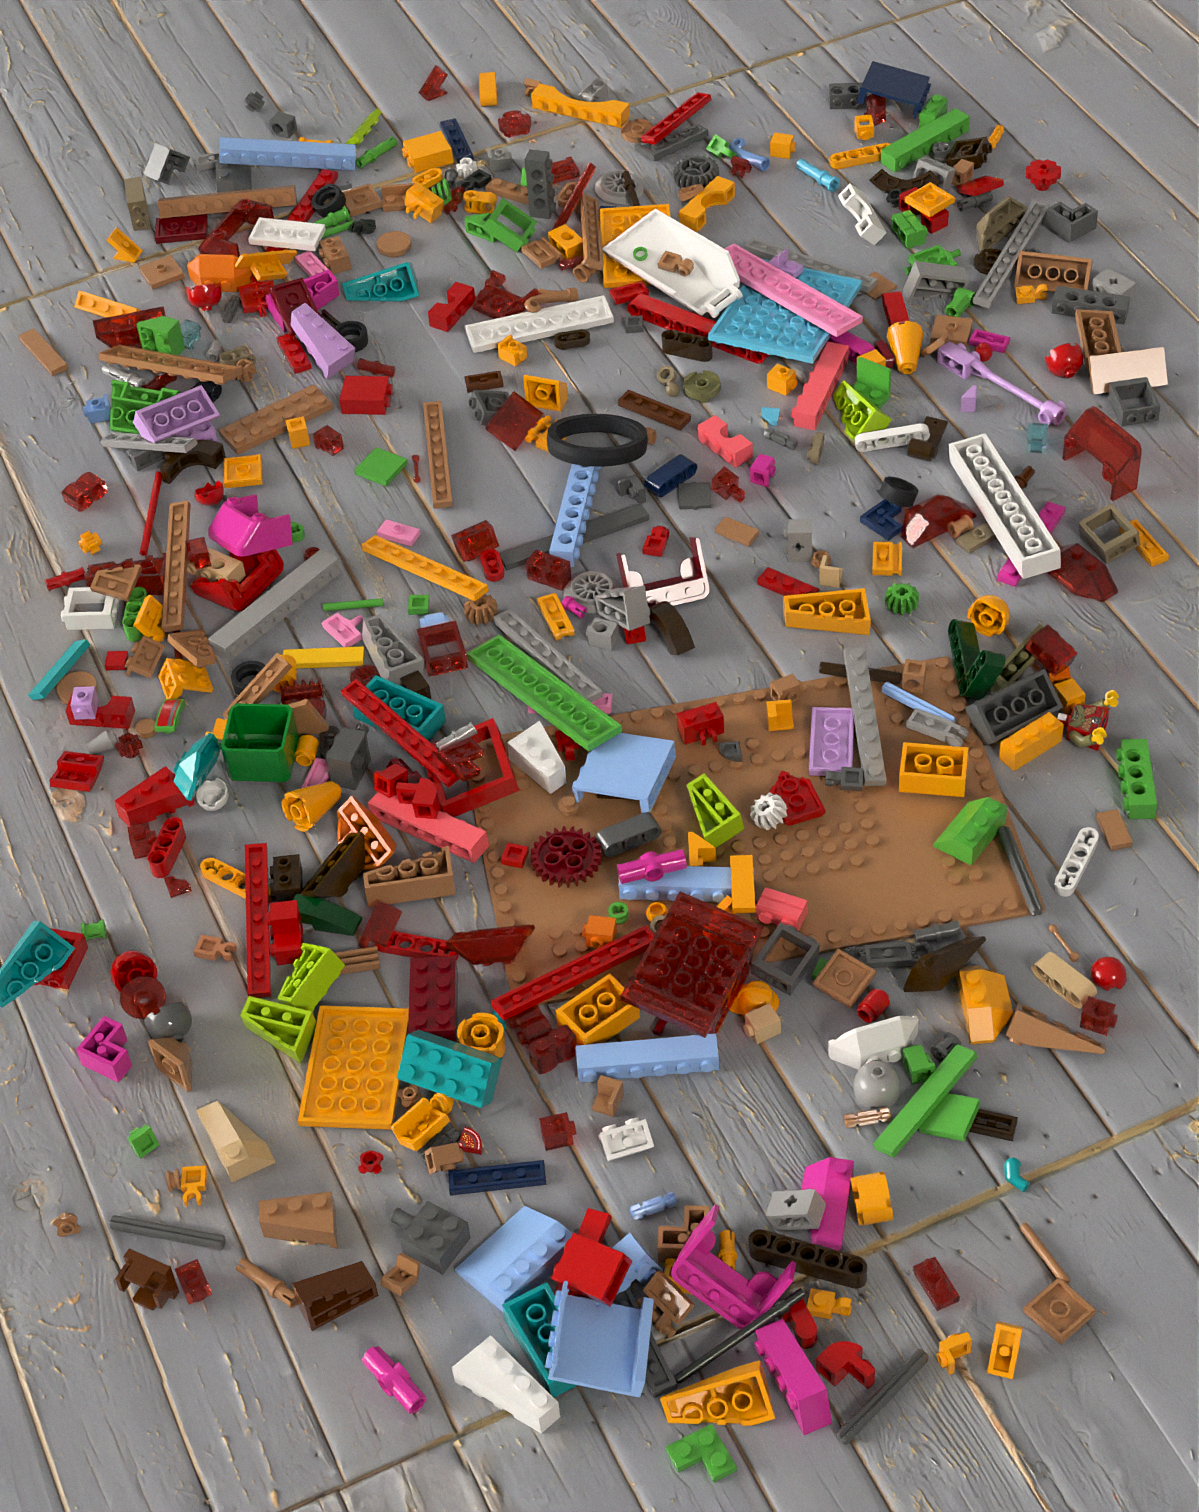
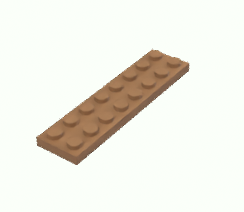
M117 345L99 353V360L106 361L107 364H122V367L133 366L137 367L138 370L149 369L154 373L165 372L170 376L182 375L186 379L198 378L202 382L214 381L218 385L225 384L227 381L234 380L243 374V367L124 345Z

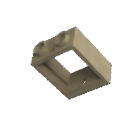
M141 176L124 179L133 230L150 229L148 205Z
M1112 503L1078 522L1081 537L1106 564L1141 545L1137 529ZM1113 519L1125 533L1104 544L1093 530Z

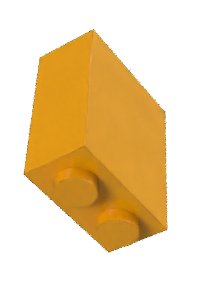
M441 131L403 141V157L407 158L408 166L412 167L415 173L453 163L452 149Z

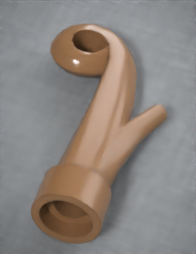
M575 287L561 291L540 288L538 292L542 294L530 297L525 301L524 305L527 311L537 313L541 310V303L566 301L571 303L578 301V291Z

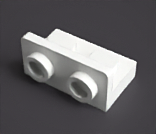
M639 1117L625 1121L626 1125L621 1127L613 1124L602 1128L603 1132L598 1137L602 1142L608 1162L654 1148L646 1119L640 1121Z

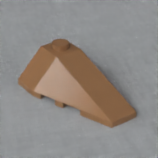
M1020 1002L1016 1006L1006 1031V1036L1010 1037L1009 1041L1020 1046L1024 1043L1028 1046L1104 1054L1106 1050L1104 1044L1077 1031L1072 1034L1069 1032L1070 1028L1065 1024L1055 1021L1051 1023L1046 1018V1014Z

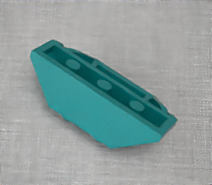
M212 733L207 734L193 744L188 752L184 751L180 761H177L173 772L176 773L174 783L189 801L192 800L217 762L221 743L218 742V739Z

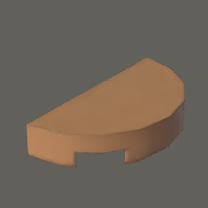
M702 184L681 188L678 192V197L680 201L688 200L703 191L704 187Z

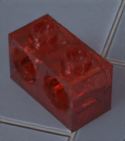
M535 549L526 561L527 579L562 591L572 578L570 561Z

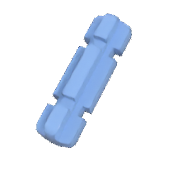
M673 1192L664 1194L663 1198L659 1196L642 1202V1205L639 1203L630 1206L631 1216L636 1220L642 1218L644 1214L648 1216L665 1210V1207H668V1209L677 1206V1198Z

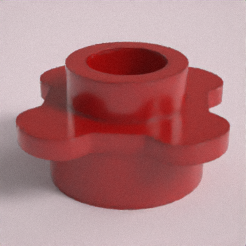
M372 1150L362 1153L360 1155L361 1165L358 1167L359 1172L362 1174L366 1172L379 1174L382 1171L380 1165L383 1155Z

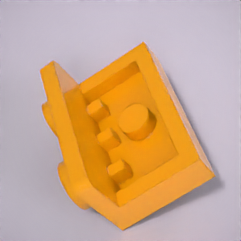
M423 1097L391 1126V1129L400 1145L417 1152L434 1135L441 1132L450 1120L447 1114L433 1109L429 1100Z

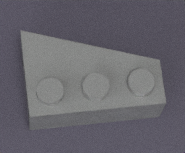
M915 261L903 292L907 303H913V300L917 299L927 301L931 297L938 296L941 298L954 297L957 288L962 287L966 289L970 280L965 267Z
M645 586L615 588L595 596L598 615L617 622L618 625L629 631L650 623V609L647 604Z

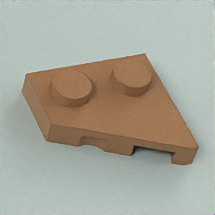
M136 564L132 568L123 569V567H117L112 570H98L90 589L92 592L129 602L142 567Z

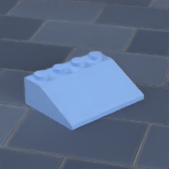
M524 1206L456 1267L455 1272L503 1312L502 1304L540 1286L553 1274L556 1263L560 1261L564 1253V1246L573 1233L557 1220Z

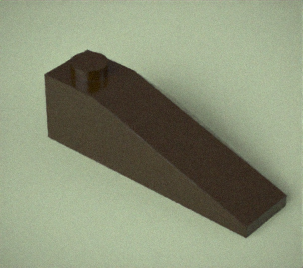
M985 936L966 937L921 956L911 969L903 987L904 992L941 991L986 941Z

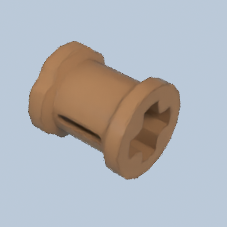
M963 515L961 519L948 523L947 528L950 535L956 539L960 537V534L974 529V524L968 515Z

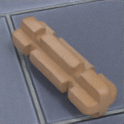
M888 1107L879 1108V1111L873 1109L857 1112V1115H854V1113L844 1115L846 1128L856 1127V1124L864 1126L878 1123L879 1120L881 1122L891 1120V1112Z

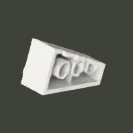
M491 1335L452 1367L455 1383L460 1386H466L480 1398H486L500 1410L508 1411L513 1414L514 1418L539 1433H543L560 1418L558 1401Z

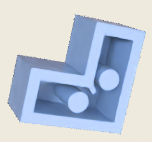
M631 1233L612 1247V1249L624 1253L632 1260L618 1293L628 1289L631 1282L635 1279L645 1286L657 1271H663L649 1251Z

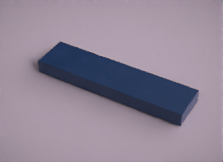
M456 118L441 121L440 127L457 163H460V160L463 158L474 160L473 153Z
M544 1160L448 1171L450 1196L547 1185Z

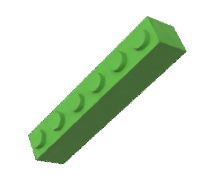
M957 108L947 112L881 149V164L893 172L901 170L931 153L935 143H948L968 132L970 116Z

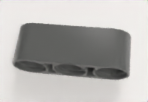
M646 812L600 830L596 835V841L600 843L605 856L613 857L656 840L662 834V829L650 812Z

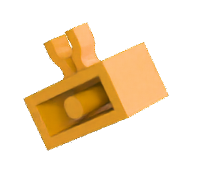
M417 182L407 190L404 205L407 206V214L414 211V219L421 216L429 223H432L442 215L444 200Z

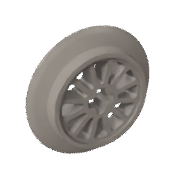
M625 170L610 171L596 181L595 192L602 200L613 204L632 202L629 192L624 186L625 180L622 173ZM629 172L636 186L637 197L640 198L644 192L643 182Z
M588 571L571 579L564 588L563 596L564 598L566 596H573L575 601L588 608L587 613H597L595 596L621 587L613 577L598 571Z

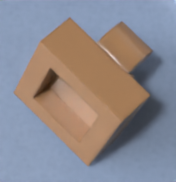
M526 78L524 82L527 88L525 95L529 97L530 93L535 90L539 83L542 84L541 81Z

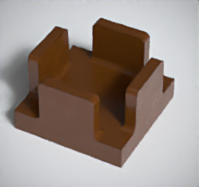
M130 1248L124 1255L125 1265L115 1278L119 1290L125 1292L130 1283L140 1286L132 1298L133 1302L151 1311L156 1306L162 1309L169 1298L174 1300L179 1294V1289L171 1266Z

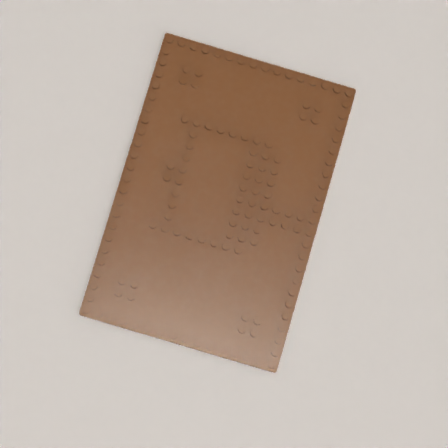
M945 656L922 660L927 661L923 694L909 693L955 717V724L969 731L967 738L962 739L963 744L961 746L968 747L964 797L899 792L903 742L950 745L946 741L944 742L906 728V722L914 712V709L882 693V686L885 684L883 682L871 681L887 781L886 785L864 786L863 781L862 791L840 790L841 784L826 786V776L809 775L812 707L852 708L847 677L831 676L803 681L804 692L800 693V699L792 702L794 729L768 730L766 701H773L770 696V687L609 715L621 724V733L675 742L676 758L650 812L661 827L662 834L654 841L613 857L605 856L600 847L602 864L598 865L599 871H593V878L586 876V883L579 880V884L576 886L572 882L569 888H567L566 883H563L558 888L557 882L550 886L549 879L542 882L541 876H536V871L532 870L530 860L531 848H534V842H539V836L546 838V831L551 834L554 833V828L562 831L563 826L566 827L567 831H570L571 827L574 826L576 832L582 828L583 834L590 832L591 837H596L600 830L642 814L640 800L597 798L596 793L584 792V797L580 800V808L577 813L572 816L564 815L559 810L558 802L565 796L575 797V793L572 792V785L579 777L580 768L586 763L588 751L579 745V749H574L575 760L566 761L565 751L558 752L555 731L560 729L554 725L544 727L565 765L567 783L550 794L510 760L520 791L474 809L476 825L486 831L489 847L482 855L509 990L520 987L596 950L593 947L586 946V937H582L583 925L588 923L589 915L609 917L608 908L615 902L625 903L629 913V918L625 923L617 924L616 939L645 925L650 929L651 922L646 917V910L653 902L663 903L668 909V918L674 922V932L670 937L674 938L678 943L677 952L673 955H665L660 949L662 939L659 938V945L535 1006L571 1000L609 973L624 988L632 989L752 966V962L778 927V925L773 923H762L756 918V912L735 913L734 918L730 922L727 921L722 927L721 933L715 938H710L704 933L703 923L709 916L714 915V909L720 903L627 900L619 898V875L617 871V865L639 860L647 852H656L660 855L682 849L687 866H690L688 832H694L703 839L704 837L687 784L704 773L741 814L745 829L716 847V861L703 862V867H730V856L752 855L755 910L765 887L808 900V914L799 933L814 938L820 944L819 954L833 952L837 949H848L850 946L860 947L914 937L913 930L932 927L935 923L941 925L958 920L960 928L1031 915L998 834L972 866L933 847L935 841L968 802L990 797L1006 805L984 745L965 709L968 706L966 698L960 696L956 673L951 659ZM905 664L877 668L881 670L900 672V684L893 685L902 689V677ZM717 702L724 715V733L717 735V742L714 743L711 738H706V745L704 746L701 745L700 741L685 745L677 730V713ZM854 724L852 767L861 768ZM523 731L501 734L508 757L507 742ZM491 738L462 749L469 790L504 777ZM740 741L742 762L731 761L722 756L718 743ZM781 771L788 772L791 776L803 777L811 781L826 810L823 816L791 826L785 825L784 822L778 823L776 829L771 827L768 831L756 826L750 816V806L755 805L754 799L759 800L761 794L766 796L772 786L778 780ZM1007 808L1006 824L1003 828L1007 826L1012 832L1043 907V913L1045 911L1044 902ZM507 843L529 847V854L522 869L501 865V857ZM666 925L662 927V932L666 930ZM781 937L765 959V962L773 963L805 957L807 951Z

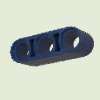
M680 454L651 473L646 478L644 486L658 497H664L677 488L678 484L684 483L694 476L698 466L695 462Z

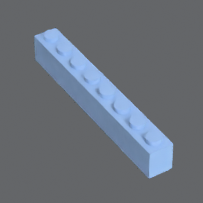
M220 137L219 163L355 170V144Z

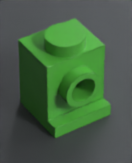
M912 1045L903 1049V1065L911 1084L926 1082L935 1071V1064L931 1062L929 1053L924 1052L922 1045Z

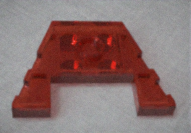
M492 270L490 278L486 279L483 290H480L473 302V310L493 319L511 316L525 311V301L542 293H539L538 289L534 288L522 298L499 288L506 281V277L504 274Z

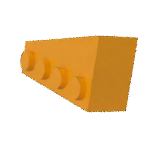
M865 588L784 596L783 613L786 627L870 635L871 619Z

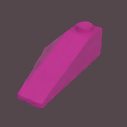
M829 1157L805 1167L802 1190L815 1189L826 1203L819 1229H810L813 1244L841 1251L852 1190L850 1178L854 1177L853 1160Z

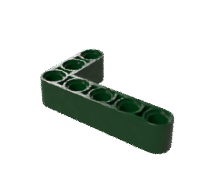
M952 619L948 627V636L960 696L980 700L986 696L1002 672L1006 661L1005 655L988 650L980 652L974 623Z

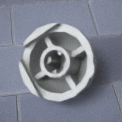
M872 1061L863 1065L857 1071L854 1079V1096L860 1104L870 1109L871 1106L884 1108L891 1107L898 1101L901 1082L899 1074L891 1065L882 1061Z

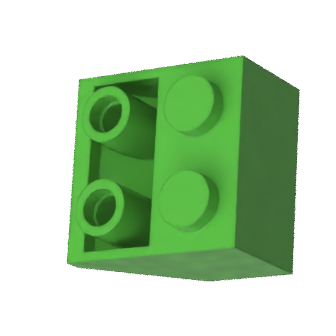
M161 316L137 323L142 349L180 355L185 349L179 320Z

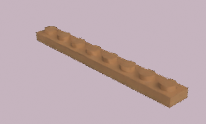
M582 193L580 197L584 264L591 269L601 270L603 267L598 199Z
M442 401L423 403L433 507L434 509L453 507Z
M188 500L171 503L169 506L162 629L164 632L184 629L191 504Z

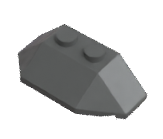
M216 162L217 193L252 189L251 167L243 164Z

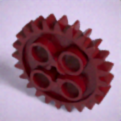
M563 826L562 831L554 828L553 834L546 831V838L539 836V842H534V848H531L530 860L532 870L536 871V876H541L542 882L549 879L550 886L557 882L558 888L563 883H566L567 888H569L572 882L578 886L579 880L586 883V876L593 878V871L598 872V865L602 864V852L600 850V843H596V837H591L590 832L583 834L582 828L576 832L574 826L571 827L570 831H567L565 826Z

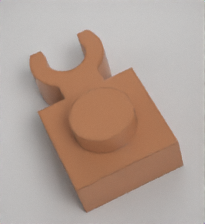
M201 934L194 949V956L216 961L217 957L221 956L225 961H232V954L228 951L236 952L237 948L235 943H223L222 938Z

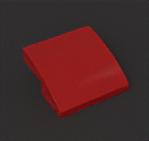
M64 751L57 761V770L49 779L50 787L90 792L101 771L104 756Z

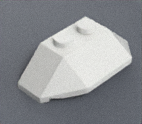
M896 1016L855 1028L841 1035L837 1040L829 1041L828 1055L830 1059L857 1070L872 1061L897 1062L903 1058V1049L911 1046L918 1034L919 1019L917 1016Z

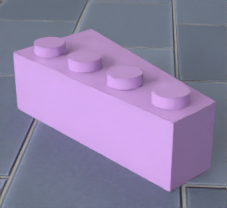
M304 303L292 311L290 325L301 342H304L310 355L312 354L317 366L324 372L326 379H329L353 362L355 347L311 307Z

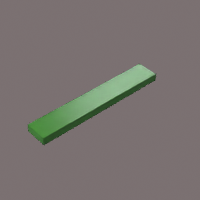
M957 1044L873 1143L875 1150L894 1158L978 1058L976 1052Z

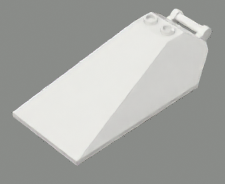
M657 209L651 211L602 248L604 254L700 316L708 312L713 318H716L724 308L743 297L738 289L740 278L729 251ZM635 248H646L647 258L643 261L635 260L633 256ZM665 250L681 255L682 260L686 258L692 260L694 269L690 275H680L678 268L674 273L659 269L657 263ZM638 251L636 253V256L642 257L645 255L644 251Z

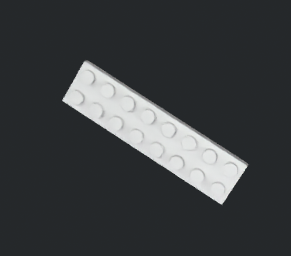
M603 295L543 308L537 313L524 312L465 325V331L473 353L498 348V343L509 335H512L514 340L522 343L552 337L560 332L588 329L614 323V317Z

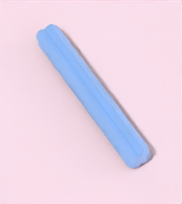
M885 682L882 686V693L914 710L917 708L955 723L953 715L892 683Z

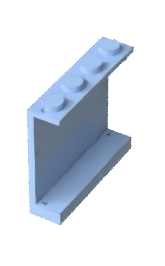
M619 733L592 749L587 754L585 765L580 768L577 781L575 780L572 785V792L575 793L576 802H580L581 798L584 797V792L640 800L641 813L651 812L676 758L675 742Z
M564 1281L562 1290L556 1291L554 1305L558 1306V1311L554 1310L551 1326H555V1332L551 1331L548 1347H552V1353L548 1352L545 1368H550L548 1379L640 1398L646 1378L654 1299L644 1297L640 1309L612 1304L609 1307L592 1299L568 1295V1281Z

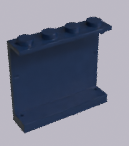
M872 61L861 85L857 103L864 104L868 93L914 105L913 119H915L917 113L920 114L922 111V107L931 87V83H929L930 77Z

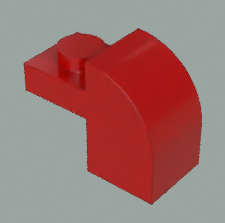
M420 778L419 784L397 783L396 792L399 803L412 804L416 818L437 819L440 801L436 786L432 781Z
M840 1341L833 1343L816 1358V1372L834 1387L848 1374L867 1389L875 1383V1369L873 1365L866 1359L862 1360L863 1347L854 1342Z

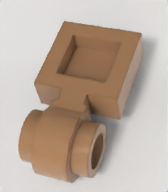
M666 250L657 263L659 269L673 273L678 268V273L682 276L690 275L694 269L692 260L688 258L682 260L681 255Z

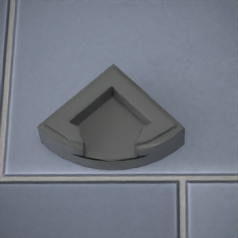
M740 741L718 743L722 756L731 761L742 762Z

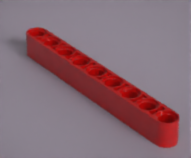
M638 294L627 305L630 315H642L643 321L667 330H676L708 338L709 332L716 324V321L644 294ZM712 341V347L756 364H762L769 357L767 353Z

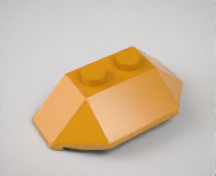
M978 965L963 966L955 974L970 1045L992 1043L1013 1016L1005 975Z

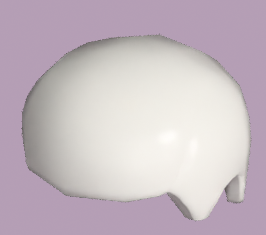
M216 778L213 781L205 780L196 793L198 805L208 811L219 810L227 803L229 797L226 783L220 778Z

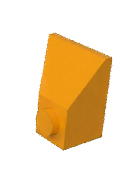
M529 375L523 376L526 406L562 411L568 399L567 383Z

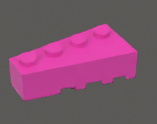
M330 269L304 279L317 310L339 296L338 280ZM271 294L266 295L268 311L285 333L287 331L286 326Z
M778 1320L755 1330L757 1339L754 1342L755 1350L759 1357L763 1356L768 1372L773 1375L803 1435L832 1424L827 1388L784 1320Z

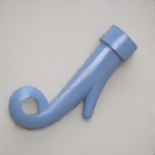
M736 138L731 141L730 150L737 153L736 156L739 157L734 158L733 161L735 163L750 164L762 171H766L769 168V158L762 155L758 156L742 149L746 143L743 138Z

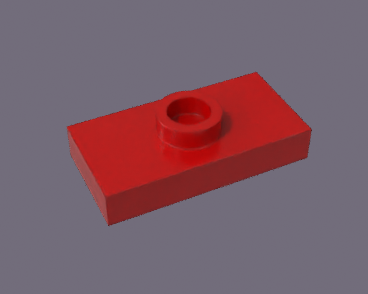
M640 281L610 289L609 294L615 305L631 302L638 294L649 296V290L644 282Z

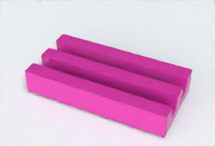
M975 329L969 339V345L976 347L980 343L986 342L993 351L1005 353V349H1007L1010 343V337Z

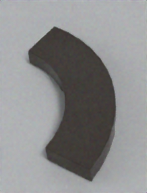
M881 169L869 180L879 190L887 194L893 189H900L902 193L914 187L919 189L929 182L937 187L942 184L931 170L919 177L904 180L893 177Z

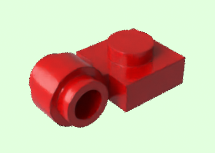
M659 525L653 527L651 535H647L642 548L643 554L662 557L669 538V529Z

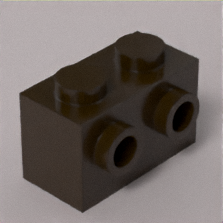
M299 854L273 857V866H270V877L274 879V883H270L271 896H275L277 902L292 901L296 894L302 892L303 871Z

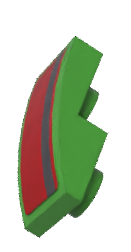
M165 699L156 718L155 732L168 734L177 729L181 723L180 714L186 706L184 699Z

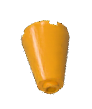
M905 321V324L900 325L897 322L887 330V340L894 354L895 363L898 371L903 374H911L917 368L924 333L921 325L916 322Z
M329 781L285 793V798L282 799V809L287 820H292L296 824L293 826L295 829L301 832L308 831L341 799V787L337 783Z

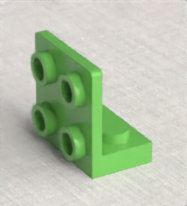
M859 357L857 359V382L853 387L877 407L881 408L890 399L891 369Z

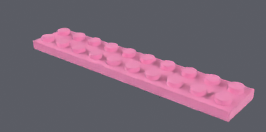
M733 243L724 248L730 253L740 282L837 337L862 323L863 316L740 246Z

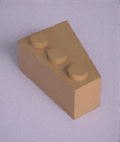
M332 1191L259 1201V1222L264 1237L291 1242L294 1240L307 1241L311 1245L320 1243L330 1245V1248L338 1249L336 1207Z

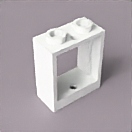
M90 587L69 588L68 595L64 597L65 608L61 611V620L65 622L67 630L114 629L120 599L92 592ZM105 603L102 612H74L76 604Z

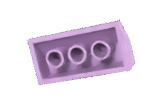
M201 385L137 410L133 423L142 438L156 443L218 418L220 414Z

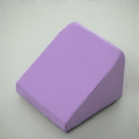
M973 385L962 396V412L976 411V385Z

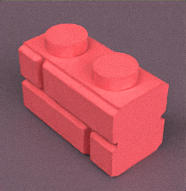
M766 887L756 904V918L762 923L779 925L781 922L785 925L793 926L798 932L808 914V900Z

